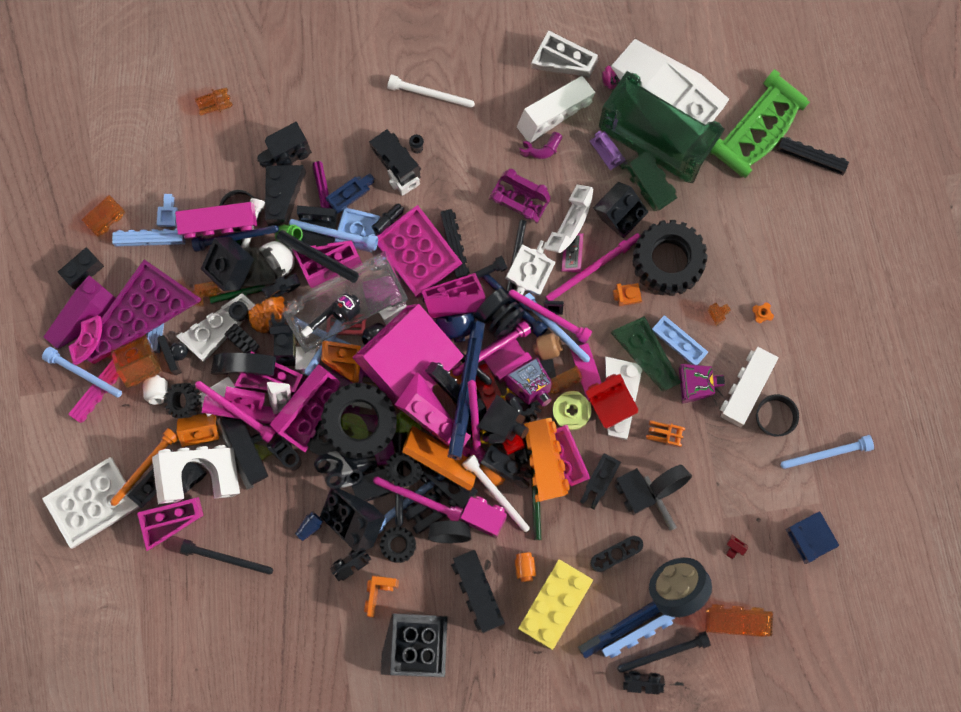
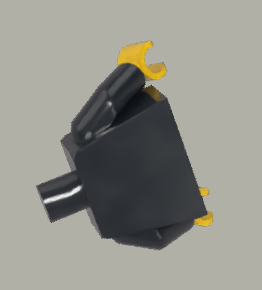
M508 388L506 389L507 394L505 396L496 395L478 425L482 429L480 430L482 433L480 441L483 444L503 443L506 439L512 441L515 435L524 438L529 431V428L522 424L525 416L522 415L523 409L515 393Z

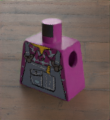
M538 358L507 375L506 386L526 404H531L538 400L542 406H546L552 400L547 394L550 392L552 383Z

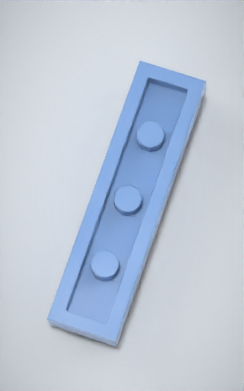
M665 614L603 648L601 651L604 657L610 656V658L619 655L621 648L627 646L629 649L638 644L637 639L643 636L645 639L656 634L655 629L660 626L665 629L673 624L672 620L676 617H669Z

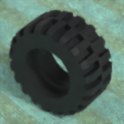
M663 220L659 221L658 225L652 224L648 230L643 231L636 243L632 262L633 267H635L636 277H640V283L643 286L645 284L649 286V291H659L658 295L662 296L664 293H668L669 296H675L678 292L679 294L685 293L687 289L693 288L696 282L699 281L705 270L708 255L706 254V244H702L703 238L700 234H695V228H687V223L681 222L680 225L676 224V220H670L669 223ZM666 243L680 247L687 256L686 267L677 273H667L660 270L652 260V252L655 247Z
M351 383L340 387L339 390L329 396L330 398L325 402L323 412L321 413V428L326 441L334 450L351 458H366L381 452L391 442L396 431L397 417L393 403L383 391L367 383ZM352 403H366L377 414V428L371 436L365 439H353L346 435L341 427V415L344 409Z

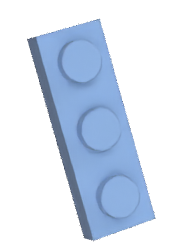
M665 315L651 330L691 365H698L708 354L707 350Z

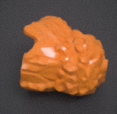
M282 296L270 297L262 301V304H256L248 311L251 327L257 332L266 333L269 331L268 320H271V313H274L275 319H281V312L285 313L290 324V314L288 308L284 305L285 299Z

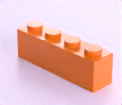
M551 418L524 423V426L529 428L526 440L528 449L532 450L529 461L530 466L535 470L534 478H532L533 486L538 488V495H535V501L540 502L567 495L570 487L563 472L565 471V464L560 459L559 452L561 451L559 441L556 440L555 433L557 429L555 422Z

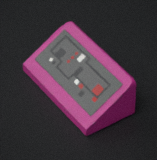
M578 233L572 243L563 251L561 272H581L583 233Z

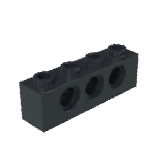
M404 461V465L411 471V465ZM429 467L422 468L423 474L420 476V480L426 485L430 483L434 487L433 491L439 497L444 496L448 500L450 507L455 508L457 506L464 509L470 497L474 498L478 493V490L474 487L468 491L446 477L442 481H437L434 475L438 472ZM451 486H456L459 489V492L457 494H452L449 492L448 488Z

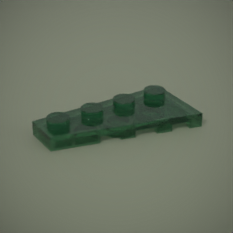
M645 316L611 332L613 337L662 392L681 384L679 377Z

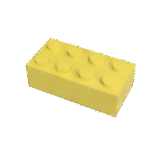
M559 559L518 629L553 650L593 579Z

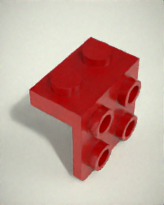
M612 374L605 379L606 381L601 384H592L588 387L589 390L585 391L603 427L606 429L628 419L639 411L621 374Z

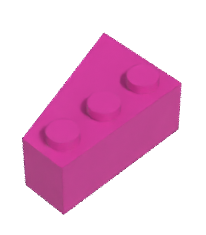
M352 240L329 243L326 246H311L350 269L362 265ZM292 249L310 288L339 276Z
M476 273L421 290L431 318L476 312L486 300Z

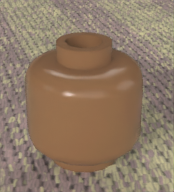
M550 333L537 337L533 350L536 356L539 355L542 360L558 357L560 351H563L560 337Z

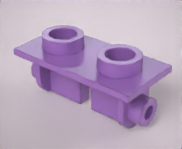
M598 131L595 137L589 141L610 170L626 161L605 131Z

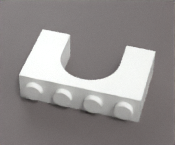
M226 445L215 446V449H208L207 446L192 451L189 448H181L177 452H171L170 449L159 450L158 454L152 457L158 504L174 503L184 499L181 473L184 465L188 462H197L207 468L212 478L214 499L234 497L240 494L234 449L226 448Z

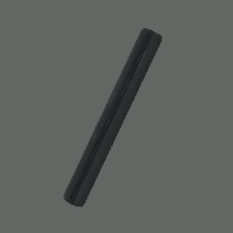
M280 230L276 238L278 241L352 283L358 280L359 274L356 271L283 230Z

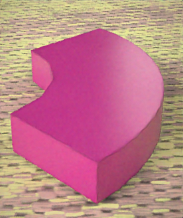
M97 315L81 322L79 337L73 344L68 346L74 365L85 361L96 349L102 333V320L100 316Z

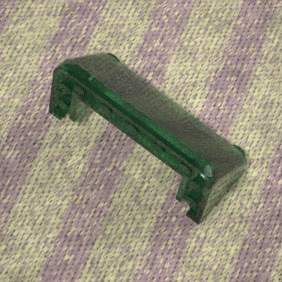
M626 71L603 105L599 128L610 137L688 183H694L725 128L716 121L707 122L706 125L641 87L640 76Z

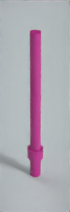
M636 233L628 240L618 243L615 249L546 295L547 301H553L622 252L625 253L630 250V247L637 243L640 235Z

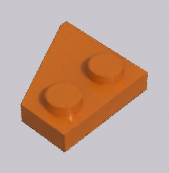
M323 341L321 361L352 383L359 382L360 366L352 357L361 350V346Z

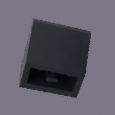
M617 182L593 207L601 220L622 238H625L648 213V210L633 188L621 182Z

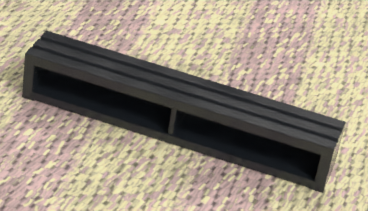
M789 137L782 138L777 150L840 175L845 174L849 161L845 158H838L834 154L825 153L821 149H814L811 145L806 146L802 142L793 141Z
M452 209L441 211L447 243L463 263L454 270L456 279L470 274L469 268L465 264L467 263L466 256H463L464 247L460 244V241H462L461 235L457 232L459 226L458 223H455L456 214Z
M431 362L425 372L457 404L460 384L457 383L455 378L450 376V372L443 369L444 366L441 363Z

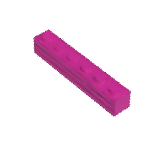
M113 358L98 378L112 385L116 383L119 375L124 373L126 366L116 358ZM92 384L68 415L79 423L84 422L87 419V415L94 410L95 405L102 400V396L107 391Z

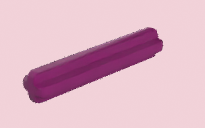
M321 161L313 162L321 208L332 209L326 201L329 192L323 164Z

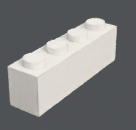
M757 347L755 351H750L746 358V361H748L746 368L742 367L737 376L740 378L737 385H732L729 391L731 395L729 401L725 400L720 408V411H722L721 418L740 428L745 424L779 357L760 347Z

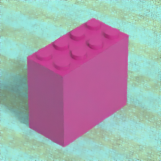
M414 304L406 306L352 358L379 389L389 397L395 406V403L416 373L421 375L433 391V386L436 382L425 372L430 363L439 362L444 366V370L450 371L461 364L460 360L464 355L421 305Z

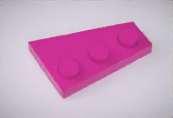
M568 425L557 428L555 436L561 446L559 454L560 459L565 464V471H563L565 479L568 480L570 486L590 479Z

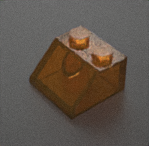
M146 334L111 351L116 372L126 388L138 385L141 381L162 372L159 360Z

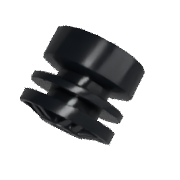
M502 288L491 294L474 314V317L478 321L485 323V325L492 322L488 331L490 333L495 331L494 337L496 339H500L505 334L511 332L525 313L522 307L517 309V302L509 306L507 305L511 296Z

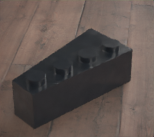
M472 550L453 558L454 563L451 566L455 575H460L462 581L459 582L462 593H467L469 600L466 603L469 611H474L477 619L473 621L477 631L482 630L484 634L505 625L476 551Z

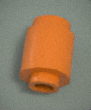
M531 552L516 554L514 561L517 579H521V582L533 581V577H536V569Z

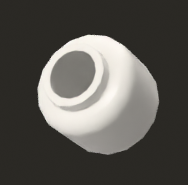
M152 375L143 382L144 399L152 405L162 404L164 399H167L165 397V393H168L167 380L159 375Z

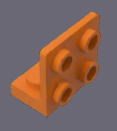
M372 576V580H368L367 592L370 593L369 600L365 601L364 607L367 617H375L378 587L380 586V590L393 592V588H398V579Z

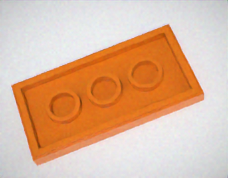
M412 426L402 452L470 491L474 486L476 475L474 472L467 471L462 466V463L468 458L462 455L460 460L449 458V446Z

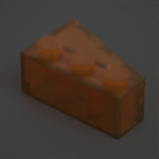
M712 604V608H706L705 631L707 633L758 637L772 636V611H764V608L752 607V610H744L743 606H732V609H724V605Z

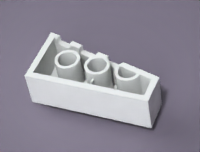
M581 76L525 108L517 128L525 139L532 143L569 116L574 115L582 107L586 108L593 102L592 98L595 91L584 77Z

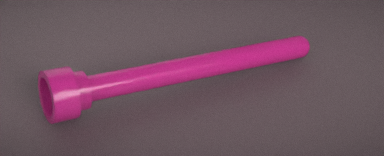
M509 291L508 294L513 299L576 334L575 337L578 338V341L585 344L589 339L592 330L586 327L579 328L517 291Z
M525 321L519 322L513 332L480 352L479 362L517 337L524 338L531 333L529 325ZM465 362L453 370L454 376H459L463 373Z
M470 380L468 382L473 439V448L470 451V456L475 455L480 464L485 451L481 447L480 429L478 427L476 382Z
M201 381L195 383L197 389L260 432V436H262L264 441L269 443L276 431L271 426H263Z
M380 477L373 479L374 484L446 514L450 521H459L463 512L462 508L457 506L449 508L408 489L396 486L394 483Z

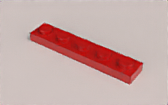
M485 363L478 367L492 379V383L486 385L477 376L475 382L485 408L488 410L496 395L501 396V393L488 365ZM515 435L512 441L506 439L502 443L507 455L525 448L523 439L518 435Z

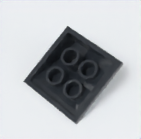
M392 613L381 655L380 675L445 677L448 616Z

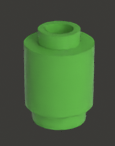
M296 225L278 226L279 231L283 230L299 240L303 237L301 228ZM278 231L277 233H275V239H276V241H278L277 238H276V236H277V234L279 233V231Z

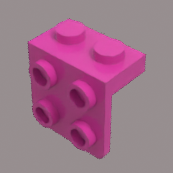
M514 339L483 360L501 384L504 381L506 383L507 375L531 362L532 357L528 352L525 353L517 340Z

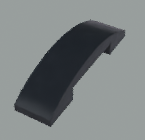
M253 353L216 354L213 357L211 374L228 375V373L273 376L276 357Z

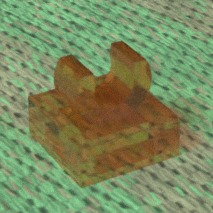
M716 302L710 305L707 311L715 325L719 326L726 320L725 315L729 314L731 309L728 304L719 307Z

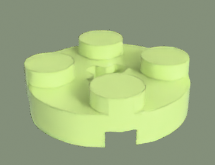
M564 392L554 402L553 417L560 427L568 425L569 430H578L585 426L590 419L591 404L579 392ZM570 406H573L574 409H577V412L574 413V416H571L570 413H567L566 411L570 408Z

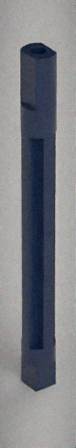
M475 321L472 324L448 450V457L455 460H460L463 452L470 412L468 382L470 380L475 381L485 327V323Z
M653 601L583 643L578 648L586 659L661 611Z

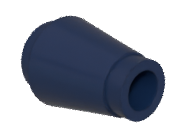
M311 512L306 515L295 535L304 541L320 529L324 521L316 513Z

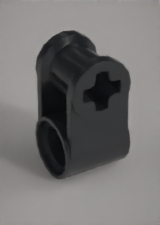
M279 435L276 441L271 445H267L268 449L286 468L292 471L299 469L302 459L287 439ZM295 456V463L292 465L287 464L288 458Z
M188 462L182 469L183 494L187 493L207 475V471L197 462Z

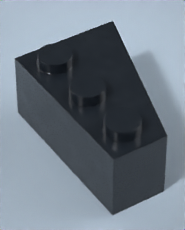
M386 129L369 141L373 152L385 168L392 171L401 186L416 177L420 179L421 168L418 163L410 156L408 150L399 143L400 141L395 133L391 134Z
M304 165L266 166L265 221L268 226L288 225L297 194H299L303 177L306 174Z

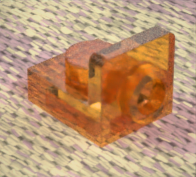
M212 281L195 284V291H192V293L201 298V301L197 304L202 307L204 306L203 295L205 297L215 296L216 293L221 292V288Z

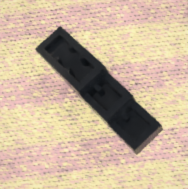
M222 417L221 421L250 485L269 477L244 421L236 418Z

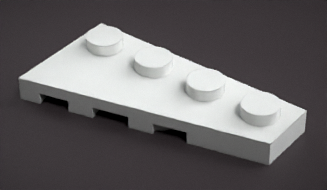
M240 294L223 305L220 310L214 314L212 312L206 316L205 320L198 324L195 323L188 331L180 333L176 337L204 362L227 339L224 335L234 323L239 326L243 322L235 321L230 317L228 312L230 305L240 301L251 310L255 304L245 295Z
M605 357L606 378L612 374H621L635 402L643 365ZM632 416L608 428V436L627 440Z

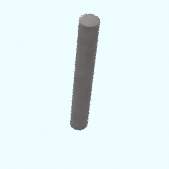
M648 476L644 477L643 479L656 502L655 505L669 530L677 528L662 500H656L650 488L652 483Z

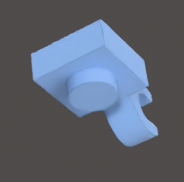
M164 194L163 207H158L156 224L158 227H177L175 212L178 211V208L173 207L174 197H172V194Z

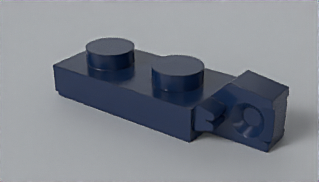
M371 173L363 178L360 176L356 178L355 176L328 195L326 201L338 214L370 190L369 186L374 183L375 178Z

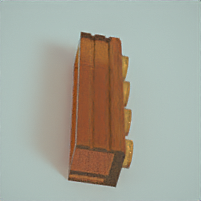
M578 366L550 379L552 384L550 392L547 394L555 395L562 388L567 389L571 386L570 384L581 382L583 376Z

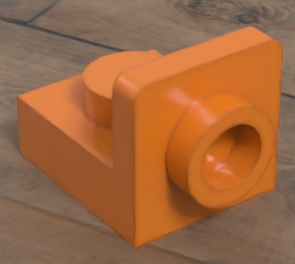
M620 283L616 285V290H613L614 300L618 301L619 306L642 302L639 283L622 286Z

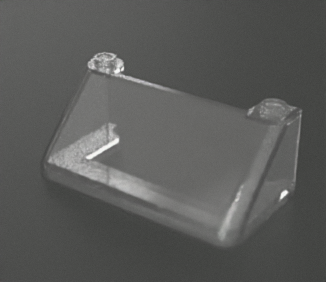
M386 251L350 268L359 274V278L355 283L337 275L284 304L282 313L304 353L309 351L310 353L316 352L321 348L322 341L389 306H395L397 309L406 304L408 300L407 294ZM343 294L355 295L360 300V313L351 321L340 322L332 314L306 338L301 335L300 332Z

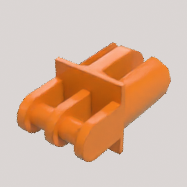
M649 421V425L654 427H650L648 433L653 435H646V439L665 443V445L682 447L680 442L684 437L682 436V432L685 431L684 427L672 425V423L668 425ZM671 429H676V434L671 433ZM669 438H675V442L669 441Z

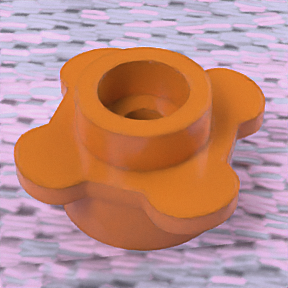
M764 303L761 306L755 305L752 308L757 323L760 324L767 320H773L774 314L771 313V305L769 303Z

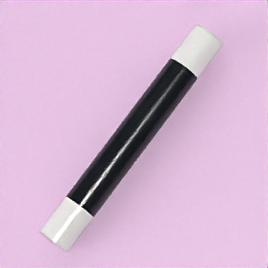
M332 305L300 332L304 338L332 315Z

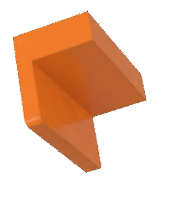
M202 413L188 418L177 419V435L181 447L219 440L220 434L216 425V415L207 416L206 413Z

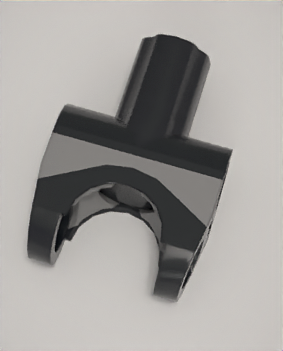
M333 451L319 456L314 462V468L319 473H327L325 483L330 488H342L359 483L363 476L362 472L377 468V461L375 455L366 458H351L340 454L338 451ZM322 461H326V464L319 468V464ZM338 476L335 482L330 483L332 477Z

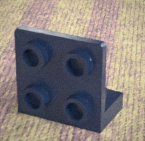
M817 512L785 529L804 564L810 563L825 553L839 547L821 512Z

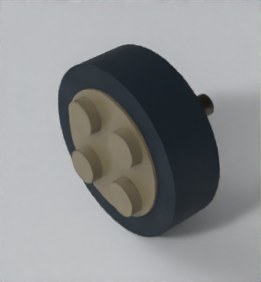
M687 557L672 559L661 565L654 572L649 583L651 598L657 608L669 617H685L697 612L707 603L712 592V582L703 565L697 560Z

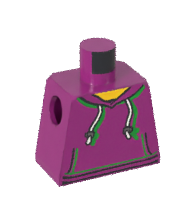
M680 364L678 368L682 404L712 397L715 394L714 387L725 386L724 375L713 376L711 366Z

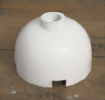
M271 241L259 248V252L262 251L260 256L261 262L271 272V275L273 272L277 275L276 279L287 276L293 270L295 254L291 247L280 241Z

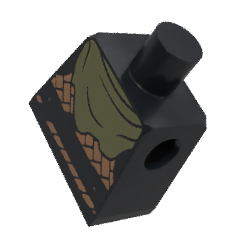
M290 329V333L274 334V356L276 357V362L282 366H295L298 331Z

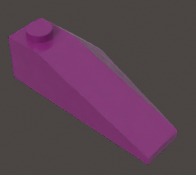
M88 276L73 293L44 335V338L57 349L62 348L78 338L81 332V322L97 315L102 319L116 298L91 276Z

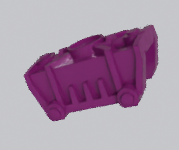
M508 169L502 173L489 196V200L492 199L495 203H499V205H503L523 215L526 219L533 220L536 224L539 222L551 199L545 185H537L517 175L514 169ZM504 181L512 185L514 191H506L501 182ZM521 195L525 198V201L520 204L514 201V198ZM537 198L545 202V205H534L531 200Z

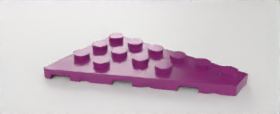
M144 259L102 317L100 341L87 360L96 364L199 303L201 298Z

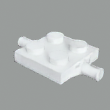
M541 240L537 249H530L523 244L520 246L505 277L506 280L518 287V293L523 295L524 291H529L537 296L541 294L555 265V261L543 254L546 242L544 243Z

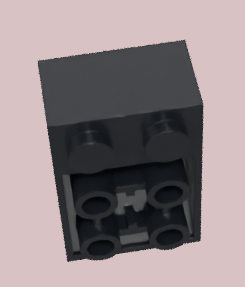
M330 488L320 514V518L355 552L373 548L385 516L374 505L340 488Z

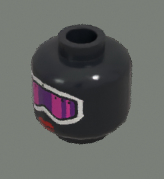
M345 293L332 303L333 309L331 312L338 321L349 322L360 313V300L355 295L351 296Z

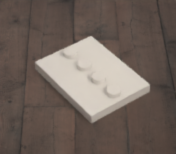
M111 457L42 498L71 549L140 508L127 496L131 490L116 506L111 505V499L126 483Z

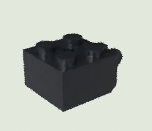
M297 121L267 136L265 144L268 149L257 156V161L261 167L266 168V166L274 164L292 165L297 160L306 159L312 152Z

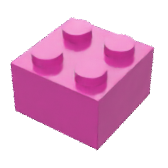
M476 496V498L470 497L461 516V522L468 523L471 527L497 539L507 514L504 513V508L496 504L492 507L487 504V500Z

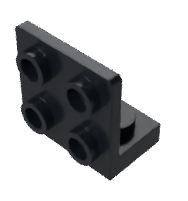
M297 205L296 213L299 221L336 230L337 213L335 209ZM301 229L303 232L301 241L310 246L316 245V247L334 243L335 237Z

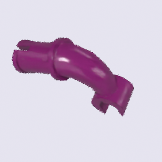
M553 132L547 144L541 149L533 148L530 142L523 141V147L528 149L519 148L520 154L523 157L532 156L537 159L549 158L557 153L556 149L562 140V135L558 132Z

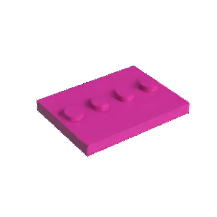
M418 205L385 229L380 235H377V245L417 298L422 295L421 290L433 287L463 264Z

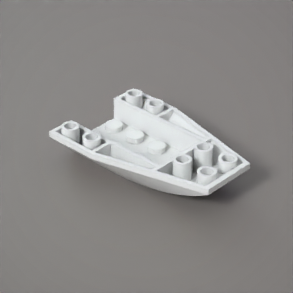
M636 39L631 42L611 66L653 128L682 154L701 136L729 100L702 74Z

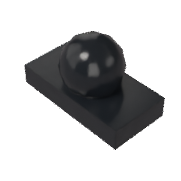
M165 335L158 337L157 340L170 371L174 375L182 373L177 361L186 358L188 353L186 345L180 342L170 345Z

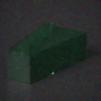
M647 150L637 153L619 166L622 170L627 169L632 176L630 181L633 184L637 183L641 190L640 194L653 211H660L677 199L676 190L665 179V172L658 168L655 163L656 158L651 152Z

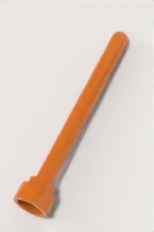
M169 428L165 430L162 437L163 440L111 499L110 503L112 506H116L153 464L152 457L158 454L159 450H164L168 445L177 442L179 438L176 433Z

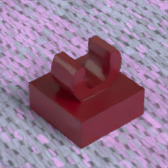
M731 535L727 540L726 545L730 548L726 552V556L732 560L737 553L743 556L748 550V545L734 535Z

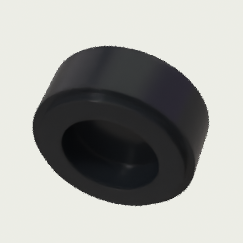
M237 301L230 305L228 312L233 320L240 322L248 317L249 309L243 302Z

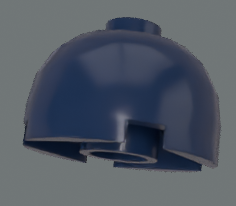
M474 312L464 313V315L457 314L436 318V321L449 339H454V343L465 341V337L470 335L475 317Z

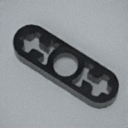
M631 536L594 555L590 561L591 568L595 572H603L636 555L643 549L642 539L638 536ZM630 540L638 541V550L631 548L628 550L630 554L626 555V551L621 545L625 544V547L631 544ZM615 548L622 551V558L619 560H615L611 556V552ZM604 553H607L612 564L609 565V562L606 561L602 564L603 568L595 567L596 558L602 560L606 558Z

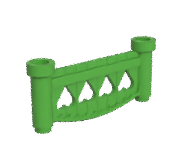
M776 69L763 82L768 89L723 141L717 136L706 149L707 153L710 155L714 154L744 178L753 170L750 168L751 165L763 158L781 141L790 128L798 109L803 111L810 103L807 97L780 77L781 73ZM773 102L787 104L789 110L784 111L783 116H779ZM762 116L777 119V123L773 124L771 130L765 127ZM750 129L764 131L766 137L761 138L760 143H756ZM739 143L752 144L755 149L750 151L748 157H745L742 154Z

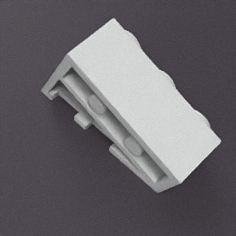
M548 30L531 65L532 69L590 77L598 62V55Z

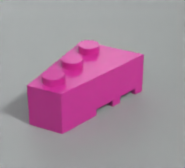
M275 362L273 376L240 373L234 387L268 393L267 382L284 383L290 385L291 395H294L306 380V377Z
M197 497L138 512L146 551L153 549L203 517L200 498Z

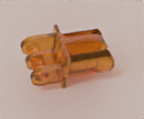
M221 88L215 91L212 89V93L196 97L195 102L199 108V115L202 116L218 110L221 113V110L232 107L231 97L227 94L228 88Z

